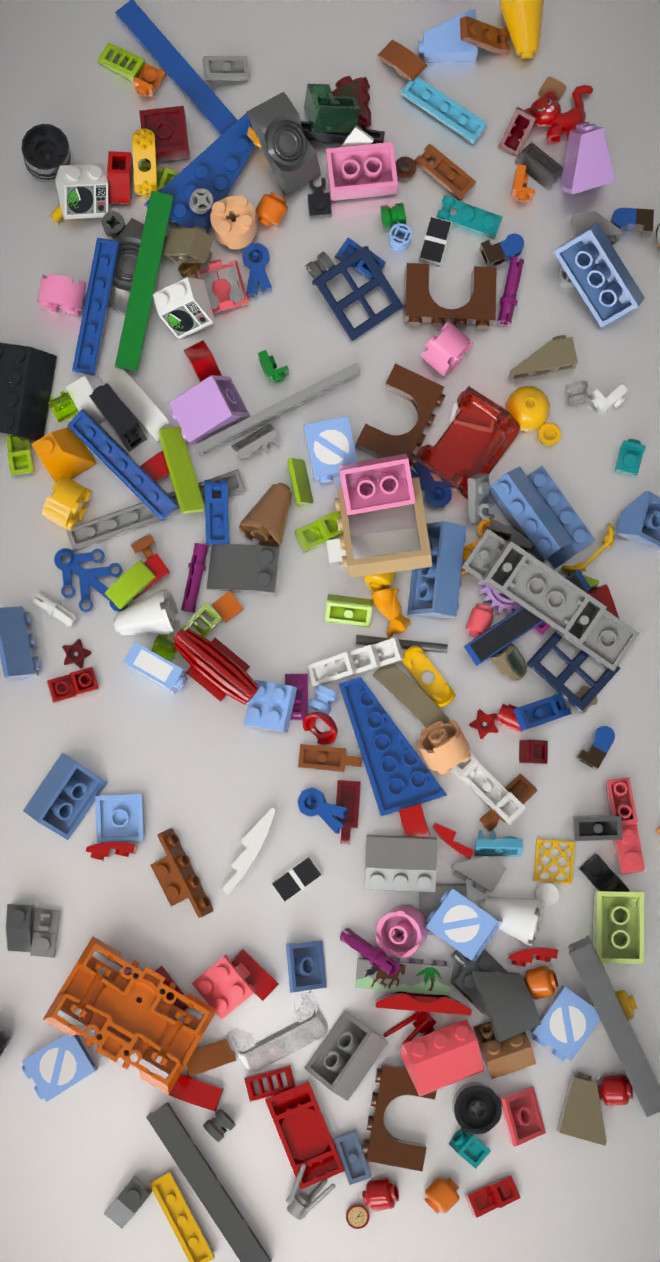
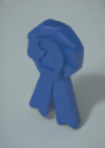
M252 243L243 250L242 258L244 265L250 269L246 295L252 294L257 297L258 282L263 294L266 290H272L264 270L270 257L269 251L264 245Z
M420 459L419 462H414L413 468L416 472L410 469L411 478L419 477L421 489L424 490L425 502L432 508H444L452 499L451 488L442 481H434L423 459Z
M309 788L301 792L298 798L300 812L309 817L319 815L336 834H339L340 828H343L345 825L334 815L346 819L348 808L326 803L324 793L318 789Z

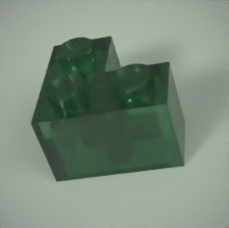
M307 84L304 109L312 132H338L346 134L357 126L360 108L356 97L333 96L329 84Z

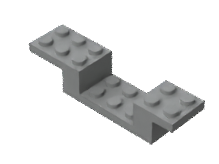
M486 529L461 566V568L496 592L505 594L556 629V633L611 671L616 669L639 635V632L608 612L606 610L607 607L512 541H505L489 529Z

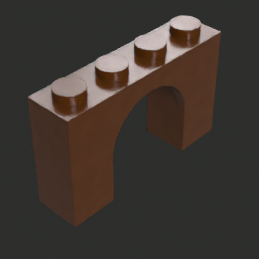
M407 263L404 270L403 322H409V325L413 326L431 323L435 327H442L447 322H450L457 328L476 325L478 329H487L489 326H493L496 320L497 267L474 266L471 272V297L469 302L457 309H447L439 306L430 295L429 264Z
M395 363L385 383V389L410 401L417 411L418 421L412 430L402 435H390L365 423L355 448L377 459L407 454L409 466L411 467L416 458L413 452L416 446H422L426 437L423 432L426 426L431 427L436 417L433 412L436 406L441 407L446 395L442 394L444 386Z
M382 1063V1068H377L375 1082L379 1083L378 1091L372 1094L371 1106L374 1107L373 1116H368L366 1130H370L369 1140L364 1139L362 1154H366V1161L422 1172L426 1145L397 1139L387 1131L384 1125V1113L392 1100L402 1095L419 1097L418 1092L405 1067ZM437 1090L420 1097L435 1100Z

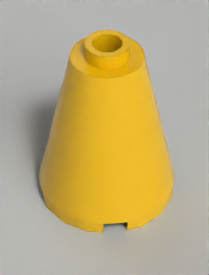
M501 0L499 2L500 9L516 55L521 56L522 59L534 58L535 53L539 52L544 0Z

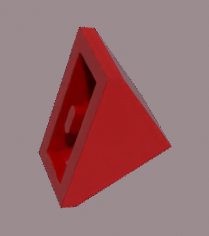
M204 340L183 350L199 382H202L211 375L222 376L213 354Z

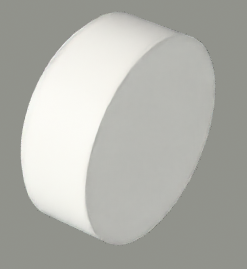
M543 883L537 887L535 898L545 901L543 906H552L559 899V891L555 885Z

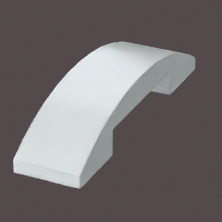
M115 361L98 375L104 384L108 382L128 410L157 443L160 441L158 436L159 429L174 427L136 382L123 369L115 367Z
M472 754L467 761L453 767L455 772L509 825L526 810V807L511 792H508Z

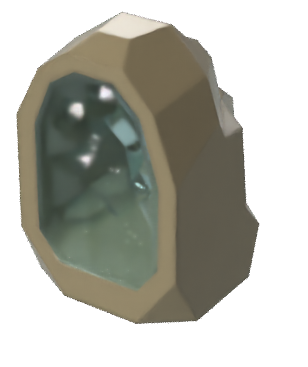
M510 643L490 657L492 664L503 675L512 680L518 681L522 679L527 672L525 659L513 643Z

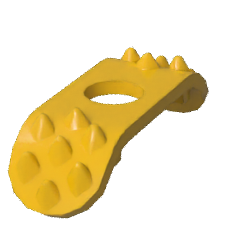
M138 129L132 135L134 189L138 195L150 196L151 190L157 192L155 136L149 129ZM145 158L151 162L150 170L141 171L139 169L138 162L141 159Z
M611 523L606 524V536L602 541L603 546L584 564L578 562L573 566L565 565L562 566L561 570L569 575L577 569L581 573L586 572V567L607 547H612L615 531Z
M416 645L408 648L403 654L404 660L402 662L427 696L438 707L451 703L456 693L430 662L423 650ZM431 671L434 674L435 679L431 684H426L422 681L421 675L423 672Z

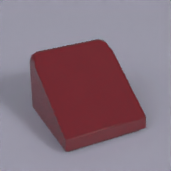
M531 739L519 741V763L547 764L548 741Z

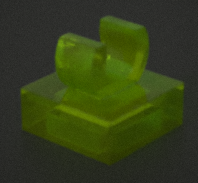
M62 391L60 392L61 396L55 399L51 397L50 402H48L58 422L79 412L68 392Z
M158 635L151 651L172 662L177 652L174 647L175 642L168 640V635Z

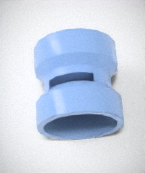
M399 223L391 228L389 245L393 250L403 252L409 248L412 238L410 227Z
M318 685L315 690L316 698L311 699L308 706L329 715L332 709L330 704L336 701L338 693Z

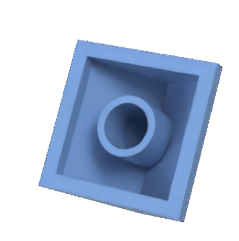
M323 941L287 943L286 952L290 993L327 988Z

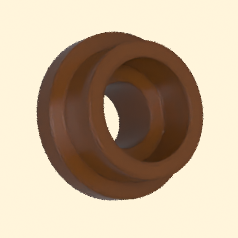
M405 156L396 160V172L399 178L409 179L415 174L416 163L412 158ZM407 164L409 169L403 170L401 166Z

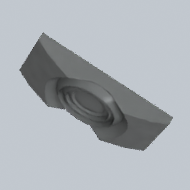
M284 92L246 111L283 195H287L307 184L312 179L314 180L321 176L316 151L303 132L299 113Z
M131 218L117 238V241L120 242V248L109 301V307L124 315L126 314L144 224Z

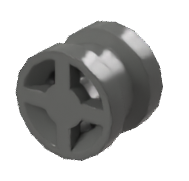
M115 211L108 212L102 219L105 234L113 239L118 238L126 226L122 215Z

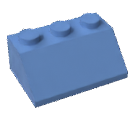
M22 606L0 608V659L4 677L11 682L38 676L37 670L41 669L38 656L34 657L33 648L36 647L34 634H30L28 625H32L29 611L25 612Z
M62 753L23 811L38 823L69 840L94 803L95 796L100 794L107 782Z

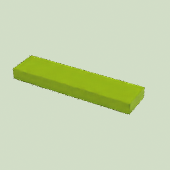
M181 427L159 429L158 436L181 513L203 512L205 509L185 439L181 434Z

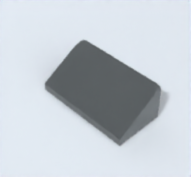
M532 142L520 152L515 160L516 165H526L525 172L547 190L554 185L563 172V167Z

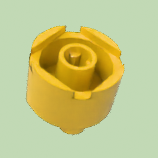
M62 476L52 487V490H54L52 496H47L42 509V515L48 520L72 531L77 523V519L82 520L88 509L85 507V504L90 500L93 491Z

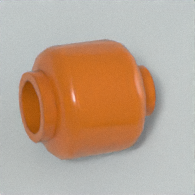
M273 192L270 195L264 194L255 209V213L260 216L258 221L268 227L271 224L279 225L288 211V206L285 204L287 200Z
M546 966L527 970L525 979H523L532 998L535 1000L553 996L555 989L558 988V981L554 970H550Z
M438 1177L425 1190L426 1198L424 1201L437 1214L439 1212L447 1213L459 1201L460 1197L456 1192L459 1187L451 1178L445 1180L442 1177Z

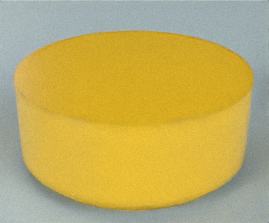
M545 423L540 427L538 440L542 445L554 446L560 440L561 431L556 424Z

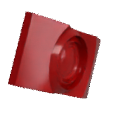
M398 991L375 999L376 1008L469 1016L472 1013L468 1006L447 995L435 996Z
M309 1081L265 1099L295 1177H297L303 1163L306 1164L299 1185L300 1189L345 1171Z

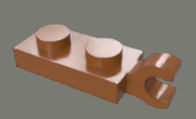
M300 744L298 768L344 772L345 765L361 767L362 757L346 756L347 749Z
M521 773L505 787L522 804L538 791ZM487 804L490 811L480 818V822L491 832L497 826L499 819L503 822L506 821Z

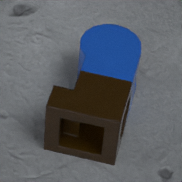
M618 208L613 212L610 222L621 229V232L625 230L641 231V237L650 238L653 232L654 209Z
M514 233L508 235L505 240L491 245L489 240L482 242L479 250L486 266L495 267L509 261L511 257H518L522 253L524 239L519 234Z
M608 726L597 728L593 733V741L587 752L583 749L580 750L575 759L597 770L615 739L613 729Z

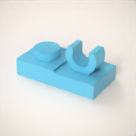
M479 830L478 839L475 841L474 856L521 857L523 839H517L513 836L495 839L496 833L494 830L491 831V837L486 839L482 835V830Z

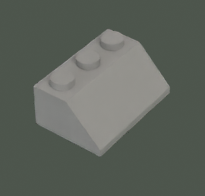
M367 835L365 889L435 892L437 838Z
M344 1010L304 1069L330 1091L348 1101L384 1050L388 1041Z

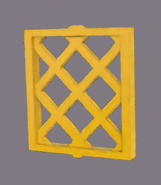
M536 839L533 881L572 884L575 842L558 841L557 839ZM551 842L553 846L546 850L542 843ZM558 844H568L569 847L562 851ZM539 846L544 851V853L540 857ZM554 848L560 852V855L555 859L549 853ZM571 849V857L569 859L565 854ZM546 855L552 861L547 866L540 861ZM563 856L568 863L561 868L556 861ZM539 863L543 869L537 874ZM553 864L559 869L554 875L548 870ZM568 866H570L569 876L564 871ZM546 871L551 878L547 880L541 879L539 876ZM562 872L567 879L559 881L556 877Z

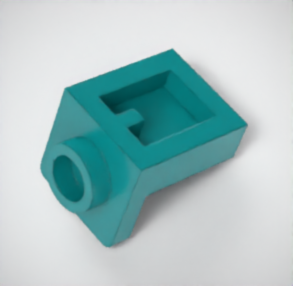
M624 440L620 446L615 471L637 476L646 446L642 445L639 440Z
M463 1128L457 1131L449 1142V1145L475 1169L491 1152L477 1137Z

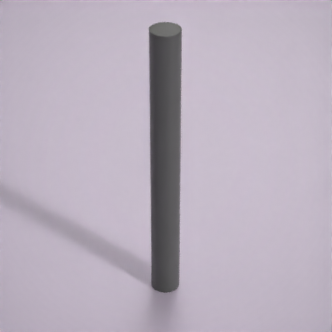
M356 635V644L372 645L391 638ZM398 639L401 649H408L416 645L423 651L447 653L448 644Z

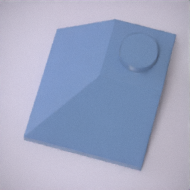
M650 491L643 492L621 511L616 534L630 541L660 548V497Z

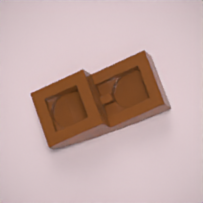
M391 40L378 54L381 62L395 68L398 75L412 82L427 67V64L421 58L394 40Z
M230 1038L196 1048L185 1066L188 1077L236 1061Z

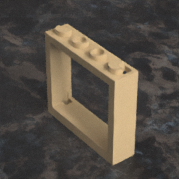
M419 477L412 478L416 502L413 505L420 550L354 559L342 488L338 489L339 498H334L336 512H341V517H337L338 530H343L344 536H340L339 540L341 550H346V556H342L343 569L348 568L349 578L432 567Z

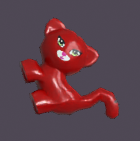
M588 85L577 86L572 93L575 107L568 112L561 113V106L557 101L555 93L552 91L546 92L543 97L533 102L531 107L525 109V111L537 117V126L550 127L546 134L547 143L555 144L560 142V136L563 133H566L568 140L570 130L576 129L577 124L583 123L586 120L581 94H591L593 88Z

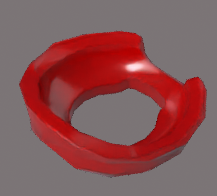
M312 712L303 719V729L313 733L318 739V744L329 745L334 743L338 734V728L331 716L324 712ZM316 719H321L331 730L319 731L315 727Z

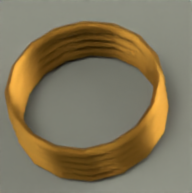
M182 263L178 271L182 277H189L195 274L201 265L200 263Z

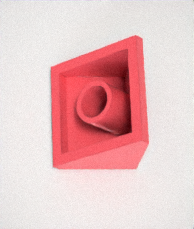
M534 1086L498 1095L509 1139L513 1146H519L546 1133Z

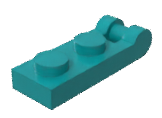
M445 195L441 202L443 206L441 210H438L436 218L451 221L454 226L495 239L502 216L457 201L451 196ZM451 208L457 210L455 216L450 214Z

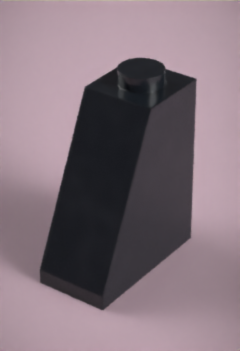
M108 382L94 389L92 394L89 395L90 399L128 452L147 440L137 420Z

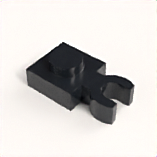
M321 178V186L319 187L313 185L312 179L309 182V189L314 194H307L309 218L332 217L330 192L323 193L326 189L325 178Z

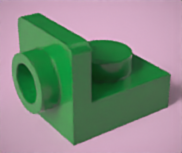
M266 350L258 353V359L268 383L284 381L286 376L289 375L288 366L274 370L277 368V364L273 355L268 356Z

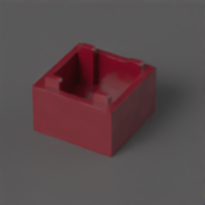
M184 106L139 110L141 129H149L155 136L156 162L190 158Z

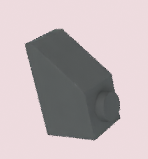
M573 816V839L575 841L622 840L621 816Z
M7 904L6 937L8 951L31 952L35 905Z
M134 1175L104 1214L122 1229L150 1196L152 1189Z

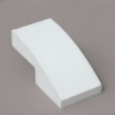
M85 376L65 387L79 412L84 409L98 424L105 421L89 397L93 389Z

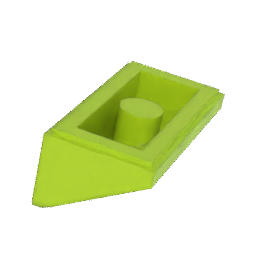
M289 458L287 464L296 506L312 504L313 497L305 461Z
M328 594L325 621L370 627L373 600Z

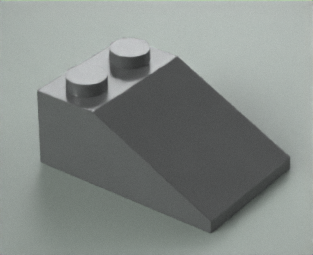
M212 544L207 589L275 596L280 554L279 547L246 544Z

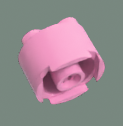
M42 274L37 303L46 311L57 312V308L66 311V314L79 316V311H82L86 282L79 280V284L73 283V278L53 274H48L46 277Z
M450 322L443 326L438 337L434 335L427 342V348L421 354V357L443 377L447 376L462 361L463 355L465 353L468 354L474 344Z
M412 905L394 907L377 924V944L389 956L409 957L425 942L429 933V929L426 928L427 921L423 914Z

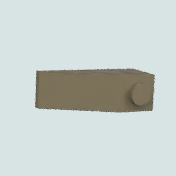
M560 335L552 338L553 340L546 343L510 370L508 379L514 380L575 369L578 361L573 337L566 338V335Z

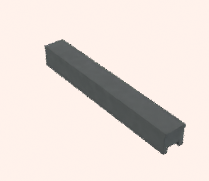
M588 935L586 938L568 945L569 955L646 1116L649 1117L660 1112V1084Z
M169 1102L154 1112H150L146 1116L147 1120L240 1262H271L272 1259Z

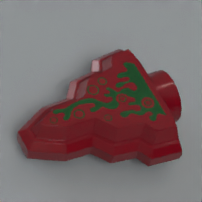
M351 76L343 77L336 82V89L327 96V99L333 107H338L343 114L350 115L357 125L366 129L371 126V111L368 107L370 101L368 93L370 85L366 77L352 80Z

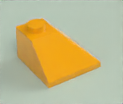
M69 427L50 432L31 444L55 483L62 476L72 480L97 464L86 445Z

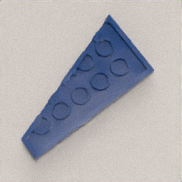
M247 113L158 191L173 195L169 221L179 227L194 228V226H198L206 231L209 230L212 206L207 213L199 215L190 209L189 200L192 193L200 188L206 189L212 194L213 204L227 197L255 146L253 141L247 136L249 126L253 127ZM149 200L144 204V206L147 208Z
M359 677L340 683L339 687L380 816L447 796L446 792L441 788L435 777L392 721L389 714L381 706L364 680Z

